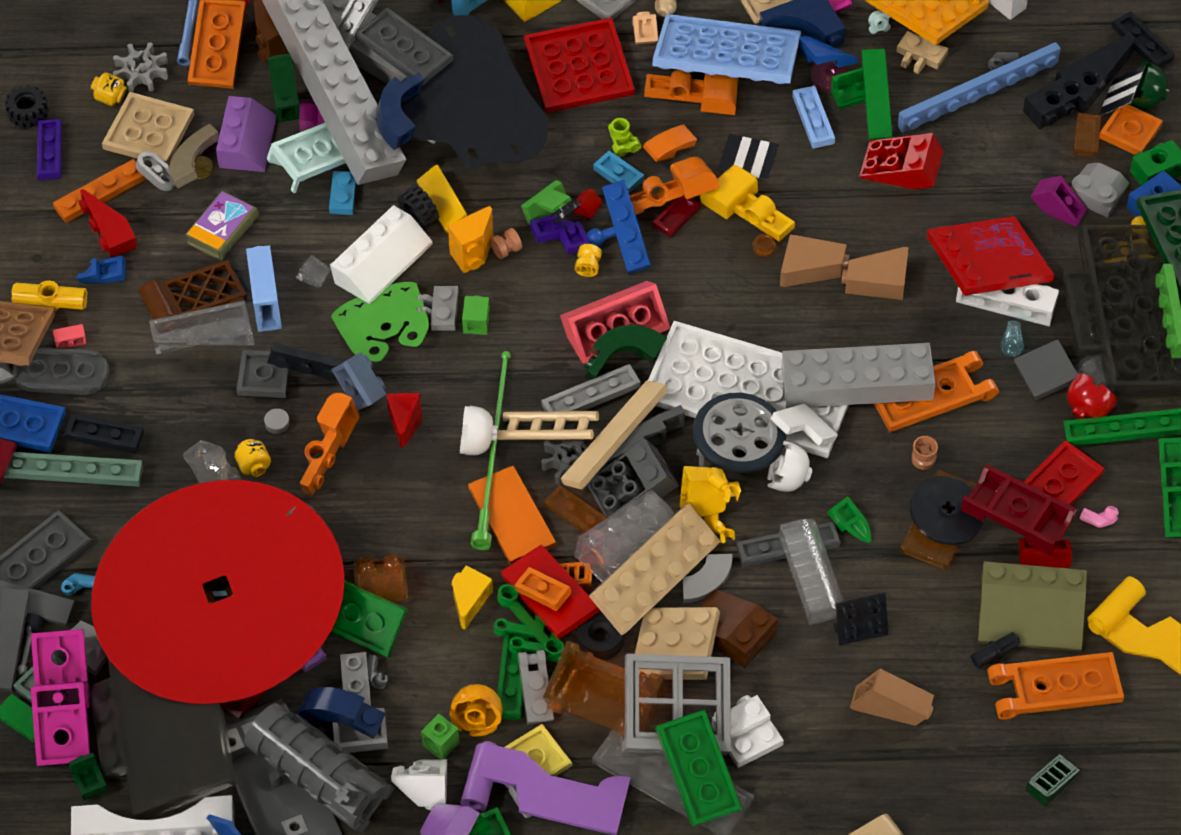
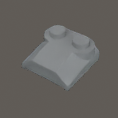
M1089 163L1078 176L1074 177L1071 189L1087 209L1108 218L1130 183L1120 172L1101 163Z

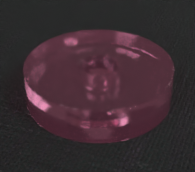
M833 61L818 65L814 63L811 69V81L816 88L831 92L832 76L848 72L847 66L838 68Z

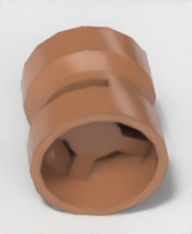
M513 228L506 230L502 236L496 235L490 238L491 247L499 259L507 257L509 252H517L522 249L521 239Z
M921 436L914 441L911 460L916 468L928 470L935 465L938 444L935 439L929 436Z

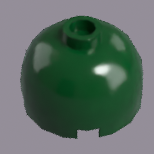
M1144 61L1139 68L1145 66L1132 101L1129 103L1141 109L1153 108L1161 100L1165 101L1169 94L1167 76L1162 68L1151 62Z

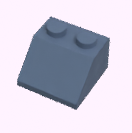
M362 352L331 369L345 394L353 398L357 410L368 407L386 395L382 379L379 376H375L371 369L373 368L371 360L368 356L363 355Z

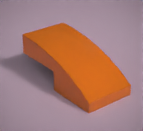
M683 124L653 137L644 143L643 148L656 162L674 158L678 150L695 146L697 138Z

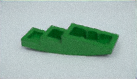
M1181 437L1158 439L1165 538L1181 537Z

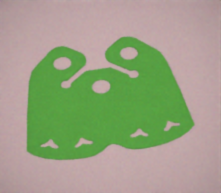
M400 282L389 285L371 304L360 298H355L340 306L331 316L351 351L355 355L362 352L363 355L368 356L371 362L381 361L388 352L389 347L384 342L368 341L366 337L371 336L384 340L398 334L404 322L408 321L409 325L405 327L399 336V342L405 346L417 347L423 342L429 328L426 311H421L422 307H424L422 299L417 300L420 292L417 283ZM410 287L406 292L404 290H401V288L406 289ZM390 291H392L390 296H383L384 294H388ZM361 303H364V304L361 306V308L355 306V305H360ZM416 307H420V312L418 310L416 312ZM345 310H347V311H346V316H344V315L339 316V314H343V312H344ZM383 323H390L391 328L388 331H383L381 325ZM410 332L418 334L414 340H409L407 335ZM372 347L380 349L376 355H371L369 350Z

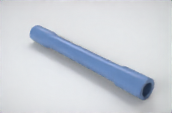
M200 0L188 1L182 42L177 58V63L181 66L190 65Z

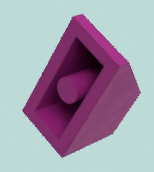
M1062 176L1040 180L1031 194V198L1043 213L1072 226H1077L1087 211L1086 206Z

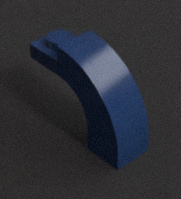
M419 72L412 77L407 76L401 82L394 77L388 82L382 92L376 110V123L381 136L393 150L411 140L416 126L404 114L401 104L420 93L425 78Z
M317 687L307 692L297 715L307 720L317 729L324 722H336L374 739L386 713L364 703V697L352 692L332 687Z

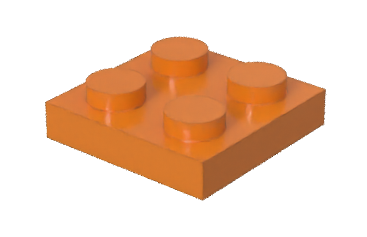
M1126 104L1114 111L1101 130L1099 138L1136 155L1139 152H1145L1162 127L1163 120Z

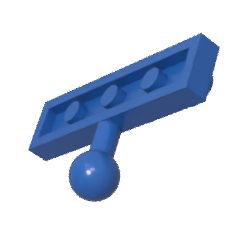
M623 179L602 187L613 227L605 230L591 229L587 233L590 243L599 247L604 243L605 239L617 236L629 275L652 267L626 181Z

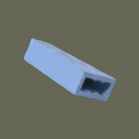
M270 245L247 248L252 298L258 332L282 329Z

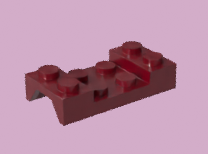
M986 464L978 483L970 495H965L963 498L961 511L981 521H984L987 517L1029 538L1028 545L1051 556L1074 521L1076 508Z

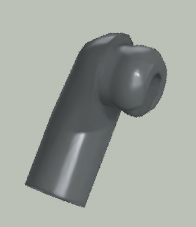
M997 52L988 61V67L990 70H994L1019 59V53Z
M368 655L369 684L374 689H383L388 683V677L386 674L383 676L381 672L377 671L379 658L375 655Z

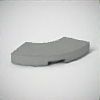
M732 554L707 555L706 563L700 571L683 578L684 604L708 598L727 581L732 567Z

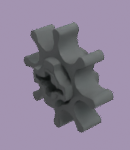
M589 439L562 440L563 442L558 445L552 444L549 441L544 442V451L554 456L549 459H542V470L546 471L550 468L559 470L555 474V484H561V477L588 448L585 444L588 443Z

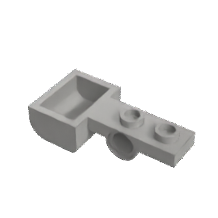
M366 652L341 654L343 690L364 697L363 702L371 706ZM376 708L385 713L384 708ZM385 717L374 739L346 725L333 722L334 742L349 753L388 749Z

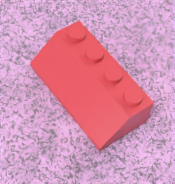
M649 281L560 315L567 338L583 364L587 363L592 355L597 357L589 351L600 336L613 328L623 325H641L659 333L671 329L657 286Z

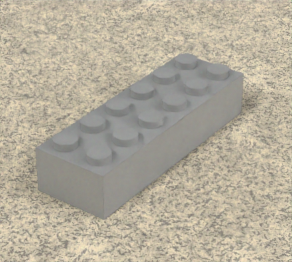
M930 343L782 351L781 369L786 408L804 403L808 407L925 401L933 400L935 377Z

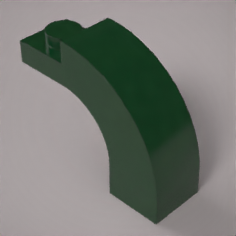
M623 325L613 328L600 336L589 351L597 357L593 355L590 357L585 365L588 371L584 376L590 380L594 379L608 357L620 351L636 353L651 363L667 338L659 332L641 325Z

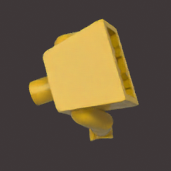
M684 466L680 507L682 508L690 503L699 516L704 518V522L714 533L720 534L721 543L726 542V537H731L735 540V531L725 528V525L719 520V513L726 509V502L729 503L730 497H736L738 501L741 493L739 482H728L723 470L717 467Z

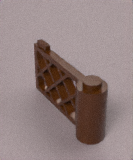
M228 260L161 283L158 280L148 281L139 289V294L158 330L166 332L174 330L180 321L226 305L233 307L244 303V299H247V294ZM223 269L228 274L226 279L214 276L215 272ZM201 278L206 280L202 287L192 284L193 280ZM210 282L221 284L220 291L208 289ZM180 286L184 289L181 294L171 292L170 288ZM226 287L236 289L238 293L228 295L224 291ZM189 289L200 292L197 299L186 296ZM204 294L216 297L215 301L210 303L201 300ZM182 302L194 305L192 309L184 312L180 308Z

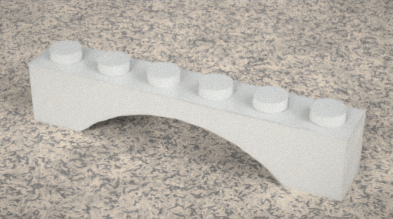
M232 795L205 797L182 813L156 820H135L121 817L99 805L71 806V835H219L206 817L211 814L229 820L235 826L234 803Z

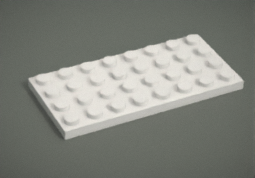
M677 321L673 322L648 381L665 384L668 390L655 405L656 407L670 410L681 405L686 416L695 418L698 411L711 399L727 393L741 392L764 399L777 411L787 409L783 388L781 352ZM849 405L809 408L838 434ZM743 408L733 410L739 416L746 415L747 413ZM757 420L754 422L755 425L759 428H765L768 426L767 422L764 420ZM803 430L788 434L786 437L787 442L802 447L808 453L824 458L829 457L834 442L818 446Z

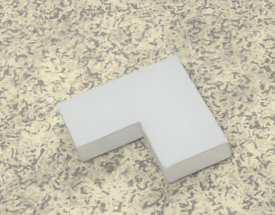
M805 403L776 411L771 417V420L785 434L788 435L803 430L818 446L834 442L838 436Z

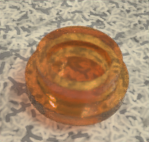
M761 234L754 239L752 249L756 255L767 257L775 252L776 242L770 235Z

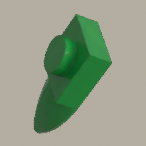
M848 496L827 512L842 532L846 530L858 540L866 543L871 542L869 525Z

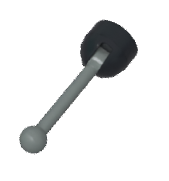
M28 613L26 616L24 631L28 635L21 664L17 667L19 674H25L28 670L26 663L31 645V634L39 633L43 627L44 618L37 614Z

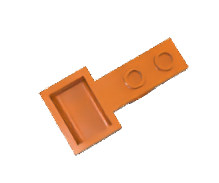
M675 70L671 76L647 74L644 97L701 103V112L735 115L739 77L730 78L727 75L705 74L704 80L692 79L689 72Z
M690 157L676 162L670 166L673 177L672 181L663 183L659 177L651 176L644 181L643 191L630 195L635 213L637 215L644 212V209L653 206H663L667 201L681 196L689 199L720 188L717 177L699 157ZM655 187H660L657 193H651Z
M334 393L327 398L317 416V421L325 437L323 441H311L305 447V456L310 465L302 477L300 485L303 492L313 496L316 489L319 490L324 482V474L328 468L333 466L336 458L335 454L339 446L344 448L360 418L353 398L348 395ZM316 453H323L320 458H313Z

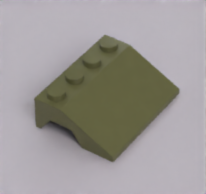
M984 561L981 574L978 643L989 644L990 641L995 642L1014 632L1018 635L1021 642L1017 647L1081 652L1087 570Z

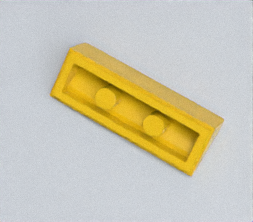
M438 165L433 166L417 180L419 187L424 192L426 191L428 197H431L433 204L436 205V209L439 211L438 220L446 233L448 232V225L467 217L464 208Z

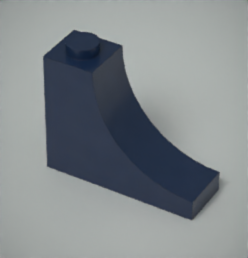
M792 0L760 12L759 26L798 30L802 34L820 40L832 47H837L845 41L846 28L828 0Z

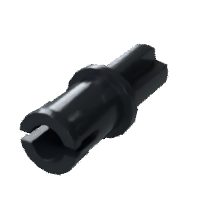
M1011 632L995 642L990 641L988 646L971 654L970 658L975 667L980 669L996 658L1000 660L1003 654L1021 644L1020 639L1016 633Z

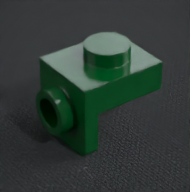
M93 753L79 756L69 762L72 777L83 801L108 791Z

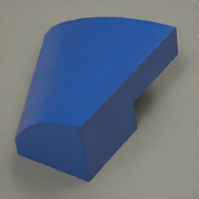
M809 36L799 37L800 54L808 63L814 61L818 65L833 61L838 68L858 63L856 56L832 47L820 40Z

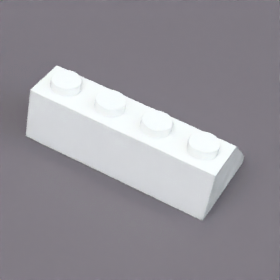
M393 205L330 264L334 282L351 294L371 304L433 244L432 240L410 214Z

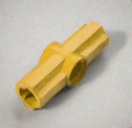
M50 280L40 284L15 283L12 287L11 300L13 303L55 307V311L59 308L84 310L87 305V289L58 286L57 283Z

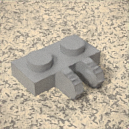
M434 286L433 297L428 294L418 295L417 300H422L424 304L421 311H426L428 319H431V331L456 330L458 286ZM416 307V312L417 310L420 312V307Z

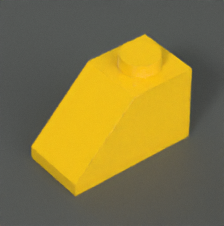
M467 565L461 573H456L451 583L460 625L465 630L493 592L492 579Z

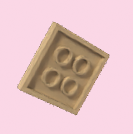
M129 92L102 142V147L104 150L133 158H138L142 152H152L168 165L194 117V109Z
M651 608L643 616L635 654L711 657L720 616L718 608ZM639 669V679L672 680V670ZM683 671V680H707L708 671Z

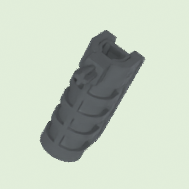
M278 703L271 704L264 709L254 720L245 736L244 744L259 757L269 761L273 768L287 775L291 782L309 792L313 799L327 806L330 812L355 831L365 832L372 822L370 820L372 814L382 800H387L395 790L387 781L307 720L287 711Z

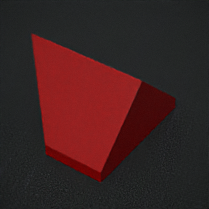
M393 393L386 395L387 408L400 447L407 445L422 422L420 393Z

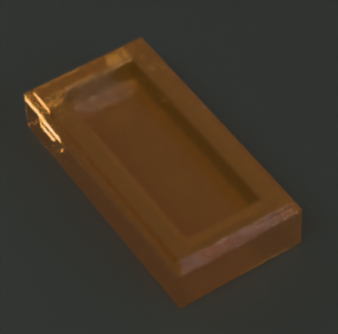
M1077 114L1073 154L1097 157L1101 115Z

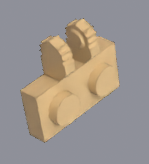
M907 31L897 46V53L905 55L901 62V67L905 69L913 59L916 60L913 71L919 74L925 65L938 69L948 54V48L940 44L934 45L923 37Z

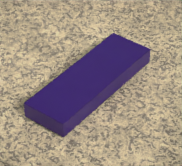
M61 119L38 120L37 179H61L62 121Z

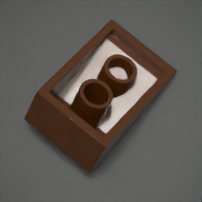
M254 0L257 36L255 38L260 49L258 56L263 63L268 64L267 57L288 54L289 52L262 0Z
M718 589L700 606L718 608L720 616L713 647L744 669L777 634L778 618L758 604Z

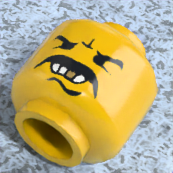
M107 72L103 73L100 78L96 76L91 85V89L94 90V99L109 106H114L116 103L120 104L127 90L123 79Z
M247 439L242 441L235 451L234 456L238 466L246 476H261L270 466L271 458L261 441Z

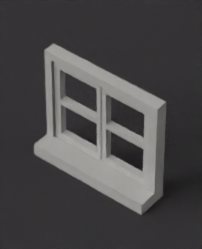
M646 654L625 655V740L622 741V752L664 754L657 733L639 732V703L673 705V720L683 717V705L716 706L715 737L722 756L731 752L730 658ZM639 669L672 670V699L639 697ZM683 671L716 672V700L683 699Z

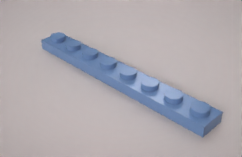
M1056 42L907 108L899 112L898 128L902 133L910 129H916L921 124L934 121L941 115L954 112L961 106L974 103L981 97L994 94L1001 88L1014 85L1021 79L1031 77L1046 68H1051L1058 63L1061 48Z

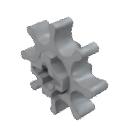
M151 42L147 44V48L144 51H136L133 49V44H128L129 55L122 58L117 55L113 57L115 67L122 68L114 71L113 75L123 80H129L127 82L129 92H134L135 86L141 84L147 85L148 90L152 92L154 90L152 81L154 78L168 79L167 69L159 67L168 64L167 54L163 52L157 56L152 55L154 54V48Z

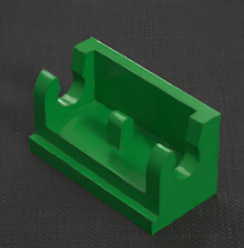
M862 68L832 76L831 94L839 110L865 102Z

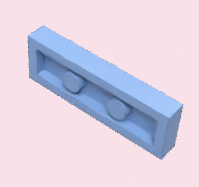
M810 86L793 90L792 97L812 149L835 144V137L816 87Z

